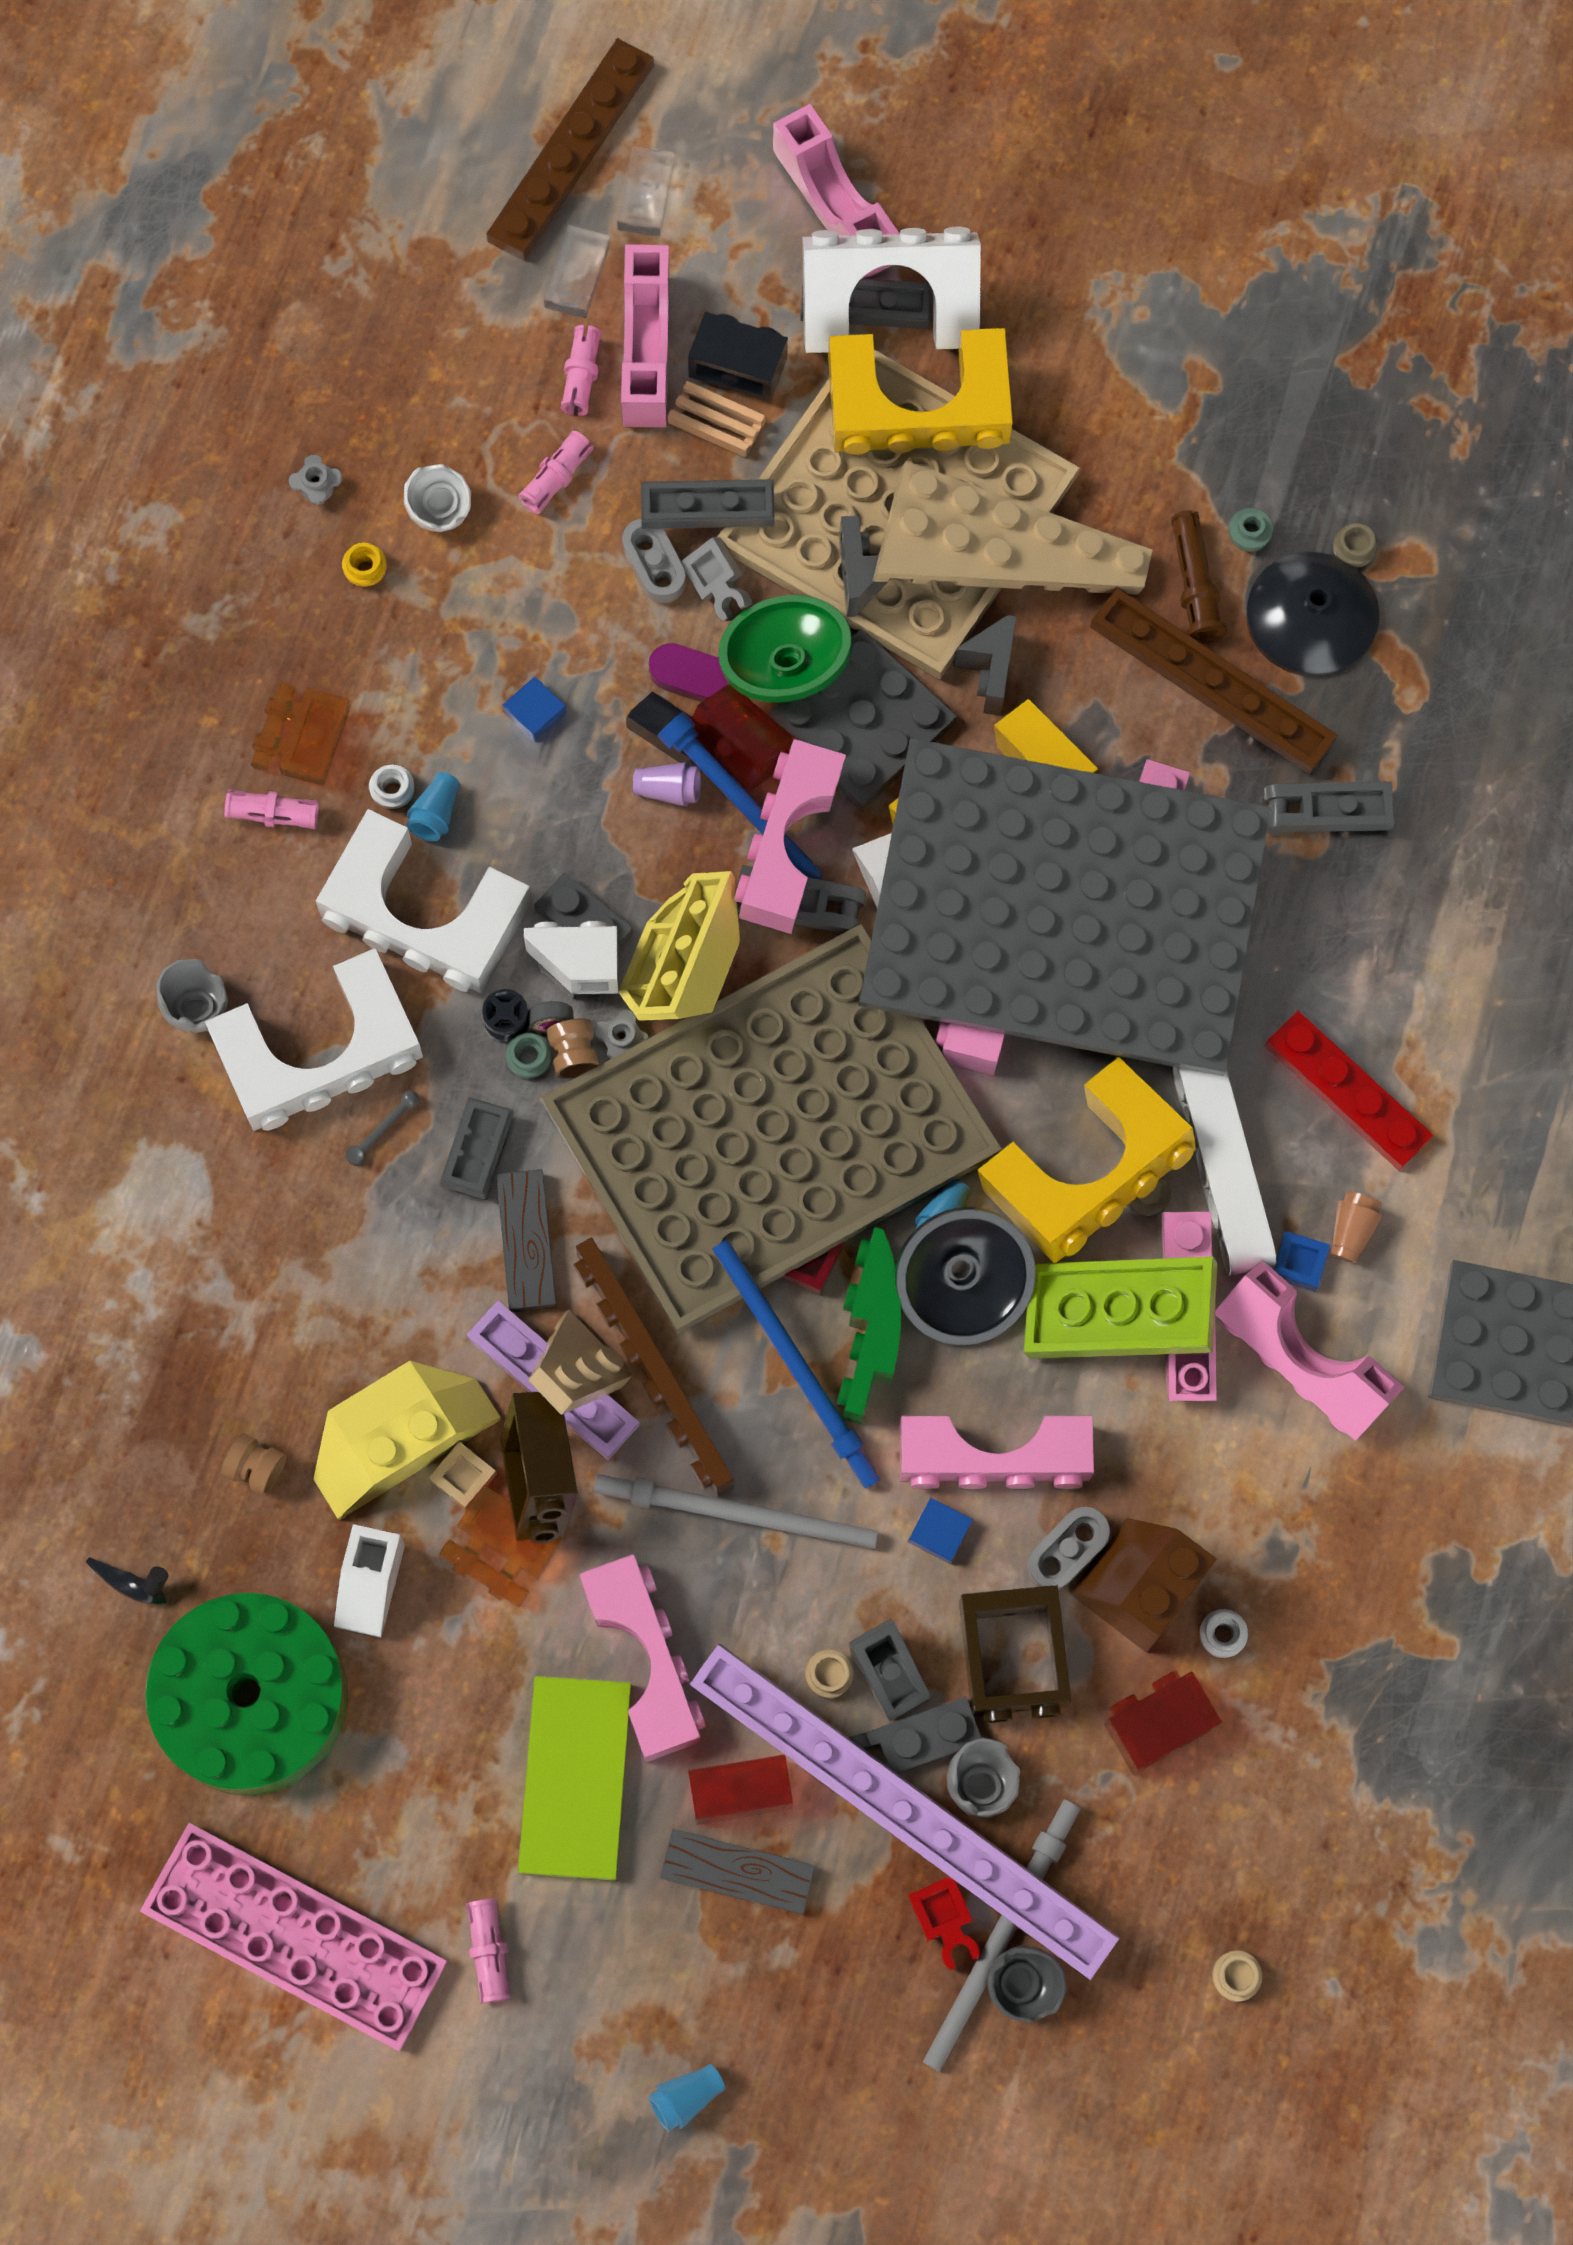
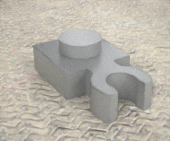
M712 537L681 561L686 574L701 599L708 600L715 597L714 609L722 621H732L735 618L729 607L730 601L733 598L737 601L740 608L752 606L749 594L745 590L737 588L734 584V581L743 574L721 537Z

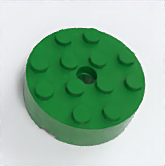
M235 1593L220 1596L200 1604L182 1616L169 1629L151 1660L146 1680L145 1701L152 1732L159 1746L177 1767L196 1781L214 1790L235 1795H260L293 1785L301 1780L322 1759H325L337 1741L343 1727L348 1704V1687L344 1666L338 1651L326 1633L310 1615L294 1604L278 1597L260 1593ZM250 1682L259 1685L261 1692L258 1700L249 1707H240L236 1699V1694H238L240 1688L250 1684Z

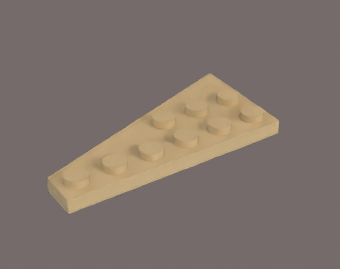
M906 461L899 474L873 581L888 582L890 578L911 579V583L928 584L930 580L952 581L955 586L1022 589L1024 585L1044 586V590L1061 591L1063 587L1085 588L1088 592L1113 593L1118 587L1127 594L1138 595L1145 586L1152 549Z

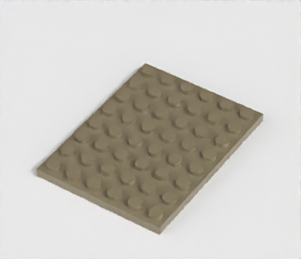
M862 924L717 1001L712 1013L687 1017L541 1096L543 1106L677 1335L743 1299L712 1248L726 1239L730 1241L754 1281L761 1289L791 1270L797 1269L826 1253L843 1241L845 1242L936 1192L951 1181L959 1179L981 1167L1002 1151V1148L919 1017L859 1006L871 939Z

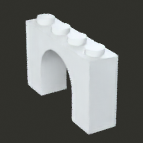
M949 227L944 229V233L926 234V230L921 228L902 229L900 234L882 235L880 230L863 229L857 231L856 236H838L836 231L820 230L813 232L812 237H802L805 353L828 352L829 336L849 335V301L854 287L868 272L885 265H902L914 269L924 276L933 289V338L936 349H959L961 330L980 329L981 244L977 232H970V229L965 227Z
M368 809L316 899L320 916L323 917V923L340 933H346L347 930L363 936V942L373 949L376 948L379 952L386 953L390 949L402 955L403 961L418 971L427 972L429 968L444 975L443 980L460 991L467 992L471 988L482 993L532 903L530 886L488 867L467 907L455 920L444 926L432 929L408 926L390 913L385 902L388 887L412 845L409 829Z
M376 948L333 966L339 985L354 1015L355 1026L351 1042L346 1050L327 1065L312 1069H301L289 1066L277 1059L268 1049L248 1003L205 1021L253 1131L260 1128L265 1131L278 1128L285 1124L289 1119L288 1116L304 1109L307 1112L319 1110L331 1102V1097L347 1090L349 1093L365 1090L374 1083L373 1079L389 1072L392 1075L404 1073L416 1065V1060L423 1058L420 1044Z

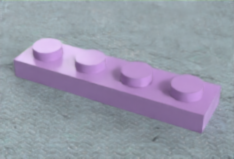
M497 1301L466 1334L467 1339L528 1392H537L538 1390L528 1380L540 1356L546 1351L548 1347L546 1346L547 1342L501 1302ZM609 1395L564 1413L566 1425L607 1460L617 1452L640 1426L639 1421Z

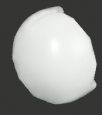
M444 464L418 467L404 485V506L410 519L419 527L432 532H443L456 528L466 519L471 509V490L463 475Z

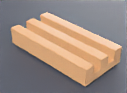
M686 381L682 395L678 396L674 409H671L667 416L669 424L745 458L765 423V415L689 381ZM686 410L708 420L709 423L717 427L726 428L746 438L742 441L683 413Z

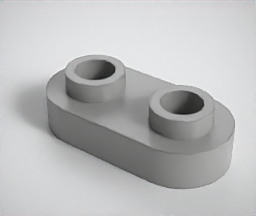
M641 519L632 521L627 525L622 535L623 552L642 590L648 598L658 603H668L676 600L685 589V570L664 528L642 529ZM642 542H648L652 545L649 550H640L637 546ZM665 578L670 580L671 584L667 587H660L656 582L659 579Z
M1080 1507L1071 1511L1032 1551L1027 1564L1028 1574L1032 1582L1037 1587L1058 1585V1590L1066 1587L1106 1545L1109 1539L1110 1528L1105 1516L1100 1511L1091 1507ZM1080 1526H1086L1092 1531L1093 1537L1090 1541L1083 1542L1077 1538L1075 1530ZM1049 1559L1056 1561L1060 1566V1572L1056 1575L1046 1574L1042 1567L1043 1562Z

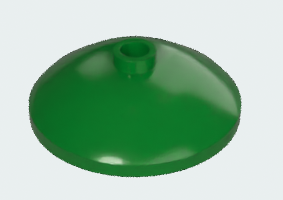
M804 595L773 597L747 608L728 625L719 643V663L727 682L736 691L749 698L764 702L800 700L823 690L839 677L850 660L852 636L848 622L842 613L821 599Z

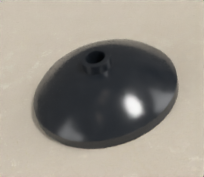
M1321 552L1294 553L1270 564L1254 582L1246 606V621L1250 636L1263 656L1287 672L1306 677L1334 675L1356 664L1371 647L1377 634L1380 618L1376 594L1366 577L1356 567L1345 563L1334 555ZM1319 597L1325 604L1321 606L1315 605L1311 602L1310 598Z
M977 1207L949 1209L923 1222L913 1231L903 1245L895 1269V1285L898 1297L901 1298V1307L912 1324L932 1339L953 1345H971L985 1342L1009 1329L1028 1306L1034 1290L1036 1277L1033 1253L1019 1229L1000 1214ZM960 1260L966 1261V1267L962 1272H952V1266L955 1262Z

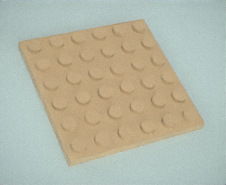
M874 350L878 385L883 394L895 405L910 411L924 412L938 409L955 397L946 390ZM828 379L758 478V480L774 479L775 527H724L718 537H721L731 556L737 561L795 595L810 596L831 604L842 613L849 627L856 631L863 630L878 644L940 680L956 657L958 647L967 641L1002 588L955 586L952 581L930 580L928 584L911 583V579L891 578L856 617H847L839 544L841 516L859 515L860 531H868L870 556L879 555L899 474L906 461L1049 513L1054 512L1077 478L1079 467L1013 429L1011 431L1010 444H1002L993 449H983L978 446H958L949 451H939L934 448H914L905 453H895L890 450H870L861 455L834 452L830 379Z

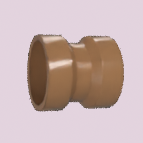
M572 1019L554 1024L546 1030L549 1045L558 1054L553 1060L557 1077L576 1078L600 1065L598 1052L591 1046V1040L594 1037L591 1021L587 1019Z
M242 1433L231 1446L224 1460L221 1475L235 1482L239 1480L248 1482L252 1491L266 1496L276 1484L284 1468L287 1454L275 1448L264 1449L259 1446L257 1439Z

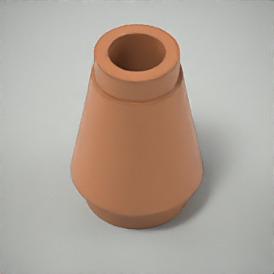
M1346 1191L1344 1200L1338 1201L1331 1256L1357 1264L1359 1256L1364 1251L1383 1217L1379 1213L1382 1202L1360 1193Z

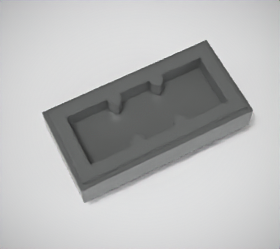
M468 1097L440 1180L441 1187L486 1199L514 1115L512 1109Z

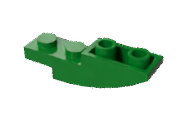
M874 1227L871 1241L861 1240L855 1266L863 1268L859 1285L849 1284L843 1310L851 1312L849 1326L865 1330L866 1332L865 1334L859 1332L855 1334L849 1359L857 1361L853 1379L843 1378L837 1404L845 1406L843 1420L860 1425L862 1424L873 1380L892 1385L901 1330V1298L898 1297L895 1285L896 1266L884 1230Z

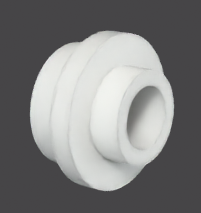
M385 765L376 770L369 782V790L376 804L386 809H397L403 807L412 799L415 785L413 777L408 770L399 765ZM391 783L400 785V790L394 794H388L384 789Z
M1218 1609L1209 1613L1200 1625L1199 1637L1203 1647L1211 1655L1219 1658H1229L1238 1654L1246 1645L1248 1628L1243 1618L1236 1612L1228 1609ZM1216 1627H1227L1231 1631V1640L1225 1643L1218 1641L1215 1637Z

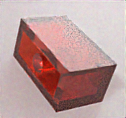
M730 684L698 704L691 718L696 724L693 729L699 734L696 739L749 792L774 775L780 752L789 754L793 739H796L748 697L736 691Z
M1177 1670L1172 1671L1151 1684L1155 1690L1154 1693L1140 1701L1134 1693L1110 1707L1113 1716L1106 1720L1104 1726L1133 1775L1214 1730L1222 1723L1193 1671L1182 1677L1179 1676Z
M785 1754L688 1770L696 1825L793 1809V1798Z

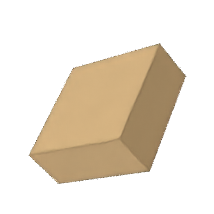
M459 1441L432 1473L429 1480L467 1511L497 1475V1472Z

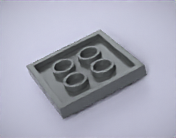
M861 629L852 636L850 660L834 682L809 697L790 702H780L767 714V722L791 745L793 739L846 755L837 788L861 811L904 772L910 738L935 743L956 724L957 716L868 633Z
M1453 1260L1449 1267L1428 1398L1568 1427L1572 1423L1573 1284Z

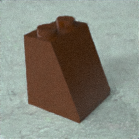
M1127 1518L1070 1592V1595L1147 1653L1217 1558L1179 1529Z

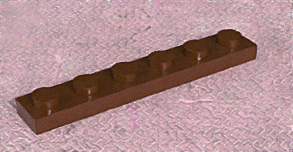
M619 38L615 40L486 233L488 243L523 261L526 260L654 67V56Z
M1118 587L1091 621L1090 628L1309 775L1312 774L1337 739L1338 735Z
M591 1237L578 1244L576 1251L579 1261L575 1262L573 1266L586 1288L592 1285L595 1286L602 1298L596 1305L609 1328L617 1324L625 1338L623 1342L619 1343L625 1357L632 1368L640 1364L649 1379L643 1383V1386L650 1400L656 1408L661 1405L665 1406L672 1418V1421L666 1424L671 1436L679 1448L687 1445L696 1461L691 1463L690 1467L703 1489L711 1486L717 1497L734 1487V1479L594 1239Z

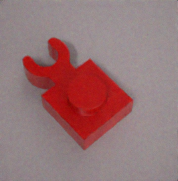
M950 1876L907 1895L926 1941L929 1942L941 1937L944 1944L941 1949V1959L949 1971L956 1968L951 1957V1951L957 1945L966 1947L972 1960L979 1958L978 1945L971 1937L964 1935L960 1928L971 1923L973 1919L953 1878Z

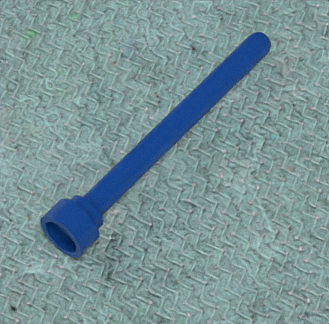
M681 712L662 729L657 737L669 750L674 747L678 753L684 751L763 835L768 821L760 819L762 808L696 739L699 735L694 730L696 724L684 712ZM785 834L784 846L792 864L806 877L821 880V870Z

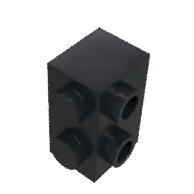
M705 312L688 355V376L771 403L788 358V337L781 335L770 327L763 326L757 328L741 323L738 319L728 314L715 315Z

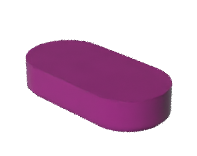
M667 643L657 647L649 658L650 677L654 684L664 690L706 704L723 703L734 692V688L727 682L722 673L718 657L679 644Z

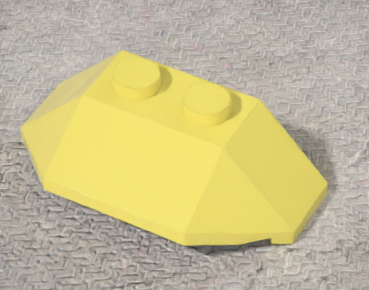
M731 871L691 874L683 883L685 888L670 897L646 923L618 991L638 1020L681 1019L713 1012L740 943L737 901H734L736 884L735 876Z
M408 1361L328 1410L314 1481L337 1519L341 1520L452 1451L459 1441L463 1444L501 1420V1417L477 1379Z

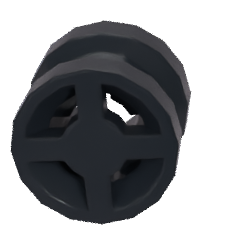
M501 989L496 990L486 998L482 1007V1015L485 1029L492 1039L508 1044L517 1035L528 1031V1008L522 995L514 990ZM501 1021H509V1022H510V1023H507V1024L501 1023V1024L499 1025V1023H500Z

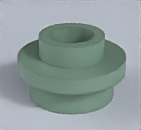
M1246 508L1238 511L1231 518L1228 533L1231 541L1237 548L1242 551L1253 552L1264 548L1269 543L1273 534V524L1268 515L1263 511ZM1252 524L1257 526L1259 530L1249 532L1244 528V525Z
M526 1032L519 1034L507 1046V1064L511 1071L520 1077H538L546 1072L551 1064V1047L548 1041L537 1033ZM525 1051H535L538 1054L537 1059L532 1063L522 1061L521 1055Z

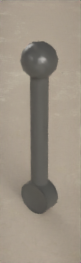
M414 1091L405 1092L402 1095L401 1103L359 1146L348 1148L346 1151L347 1161L353 1166L362 1164L365 1160V1152L408 1108L411 1109L418 1105L419 1095Z

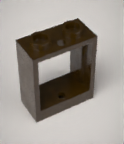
M539 1391L513 1393L500 1442L516 1541L531 1540L539 1544L548 1543L559 1537H564L578 1495L565 1415H561Z
M1058 1585L961 1594L959 1609L970 1707L973 1716L983 1715L984 1723L1013 1720V1712L1031 1711L1032 1718L1060 1716V1708L1068 1707L1071 1703V1692ZM1046 1612L1055 1690L985 1697L977 1619Z

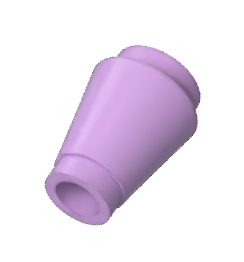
M689 762L647 767L644 769L636 768L633 775V792L636 796H643L686 807L688 803H697L699 801L701 771L699 767L690 766Z

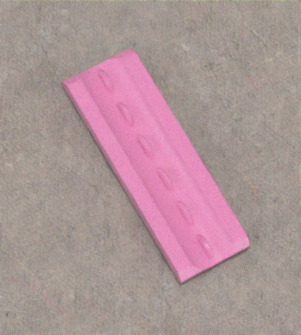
M188 1823L140 1910L141 1913L399 2052L448 1962L191 1823Z

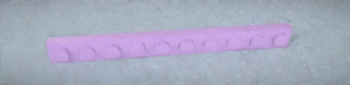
M722 1644L716 1646L690 1683L696 1690L1091 1980L1119 1940L1117 1934Z

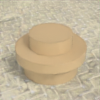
M831 1649L822 1650L813 1655L807 1663L805 1671L806 1682L810 1690L817 1696L826 1699L837 1698L846 1693L852 1684L854 1676L850 1660L843 1653Z
M1230 1951L1216 1961L1212 1971V1980L1221 1996L1230 2001L1240 2002L1250 1999L1258 1992L1262 1983V1970L1257 1960L1250 1954L1243 1951Z

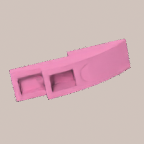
M1163 1212V1258L1212 1256L1211 1212ZM1214 1318L1213 1353L1164 1354L1168 1401H1217L1216 1331Z

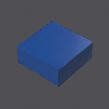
M535 676L502 705L503 712L533 741L539 738L566 713V705Z
M1285 1231L1273 1270L1290 1285L1316 1292L1330 1244Z
M930 1497L908 1543L951 1564L973 1519Z

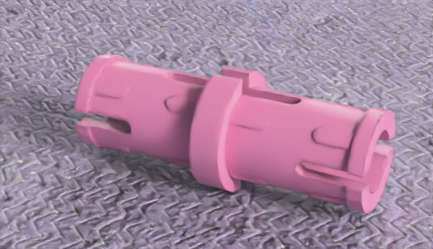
M578 325L574 328L570 359L565 361L563 372L567 379L560 408L569 415H574L575 406H578V416L588 413L591 385L598 376L599 369L595 363L602 333L598 328L588 325L587 336L583 335L584 325Z
M572 431L559 449L550 458L546 457L539 464V472L518 495V499L523 501V506L529 511L540 514L561 487L566 488L572 481L571 475L594 450L593 445L589 444L590 441L584 435L577 431Z
M228 789L225 799L224 817L264 822L266 827L273 828L276 824L316 829L319 801L279 796V792L269 791L267 795Z
M497 1898L466 1903L473 1947L469 1948L468 1951L469 1958L475 1961L480 2004L511 1999L504 1954L509 1952L507 1942H502Z

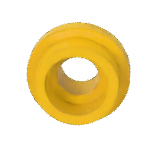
M357 543L345 553L342 560V569L345 577L352 584L367 587L378 583L384 577L387 562L384 553L377 546L369 543ZM363 562H369L373 565L371 569L366 571H359L357 569Z

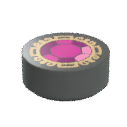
M560 1001L542 1002L534 1005L528 1011L529 1031L548 1037L546 1030L549 1027L574 1019L573 1008L567 1003Z

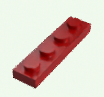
M1297 1011L1266 1041L1265 1048L1398 1171L1433 1137L1431 1132L1301 1012Z

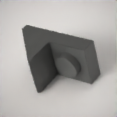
M859 515L841 516L839 544L847 617H856L888 582L873 581L879 555L870 556L868 531H860Z
M1005 616L962 644L956 651V667L981 671L977 696L985 697L983 713L1001 716L1016 616Z
M891 1618L849 1642L851 1658L865 1676L883 1714L889 1722L931 1698L898 1628Z

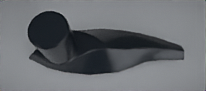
M91 1557L86 1560V1563L92 1570L120 1594L145 1604L167 1603L162 1589L169 1575L164 1568L153 1567L147 1578L142 1579L131 1572L121 1571Z

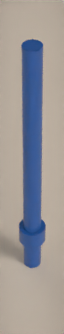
M726 1239L712 1248L834 1441L830 1444L840 1460L845 1457L864 1489L880 1480L879 1475L861 1449L864 1445L863 1441L855 1429L849 1430L730 1241Z

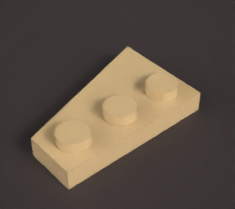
M568 1309L557 1322L554 1328L556 1331L549 1338L546 1344L548 1347L540 1356L528 1381L562 1415L621 1389L633 1375L625 1368L622 1357L614 1349L604 1346Z

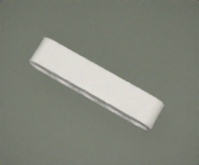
M1173 1067L1175 1086L1184 1120L1193 1127L1196 1146L1194 1157L1208 1210L1211 1212V1221L1228 1276L1249 1272L1262 1260L1270 1267L1275 1266V1247L1227 1069L1224 1076Z

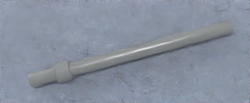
M598 1474L596 1478L594 1493L631 1500L630 1505L649 1509L650 1504L870 1549H875L878 1530L655 1486V1480L636 1477L635 1481Z
M1063 1800L1046 1833L1041 1831L1032 1847L1035 1854L1027 1869L1042 1880L1052 1862L1058 1863L1066 1848L1063 1841L1081 1810L1080 1807L1068 1800ZM1003 1915L998 1920L922 2062L938 2072L941 2071L987 1985L989 1968L993 1965V1961L1000 1954L1004 1953L1018 1927Z

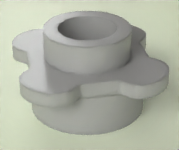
M310 455L305 458V465L301 470L290 475L289 485L292 490L300 491L302 496L310 503L318 505L324 503L333 494L335 486L340 485L342 476L338 469H330L323 464L320 456ZM313 477H318L319 481L314 483L311 481V479Z
M628 1009L621 1010L618 1013V1017L609 1022L601 1021L595 1027V1036L597 1039L603 1040L609 1059L649 1038L646 1032L639 1029L636 1024V1016ZM624 1032L626 1037L619 1039L617 1037L618 1033Z

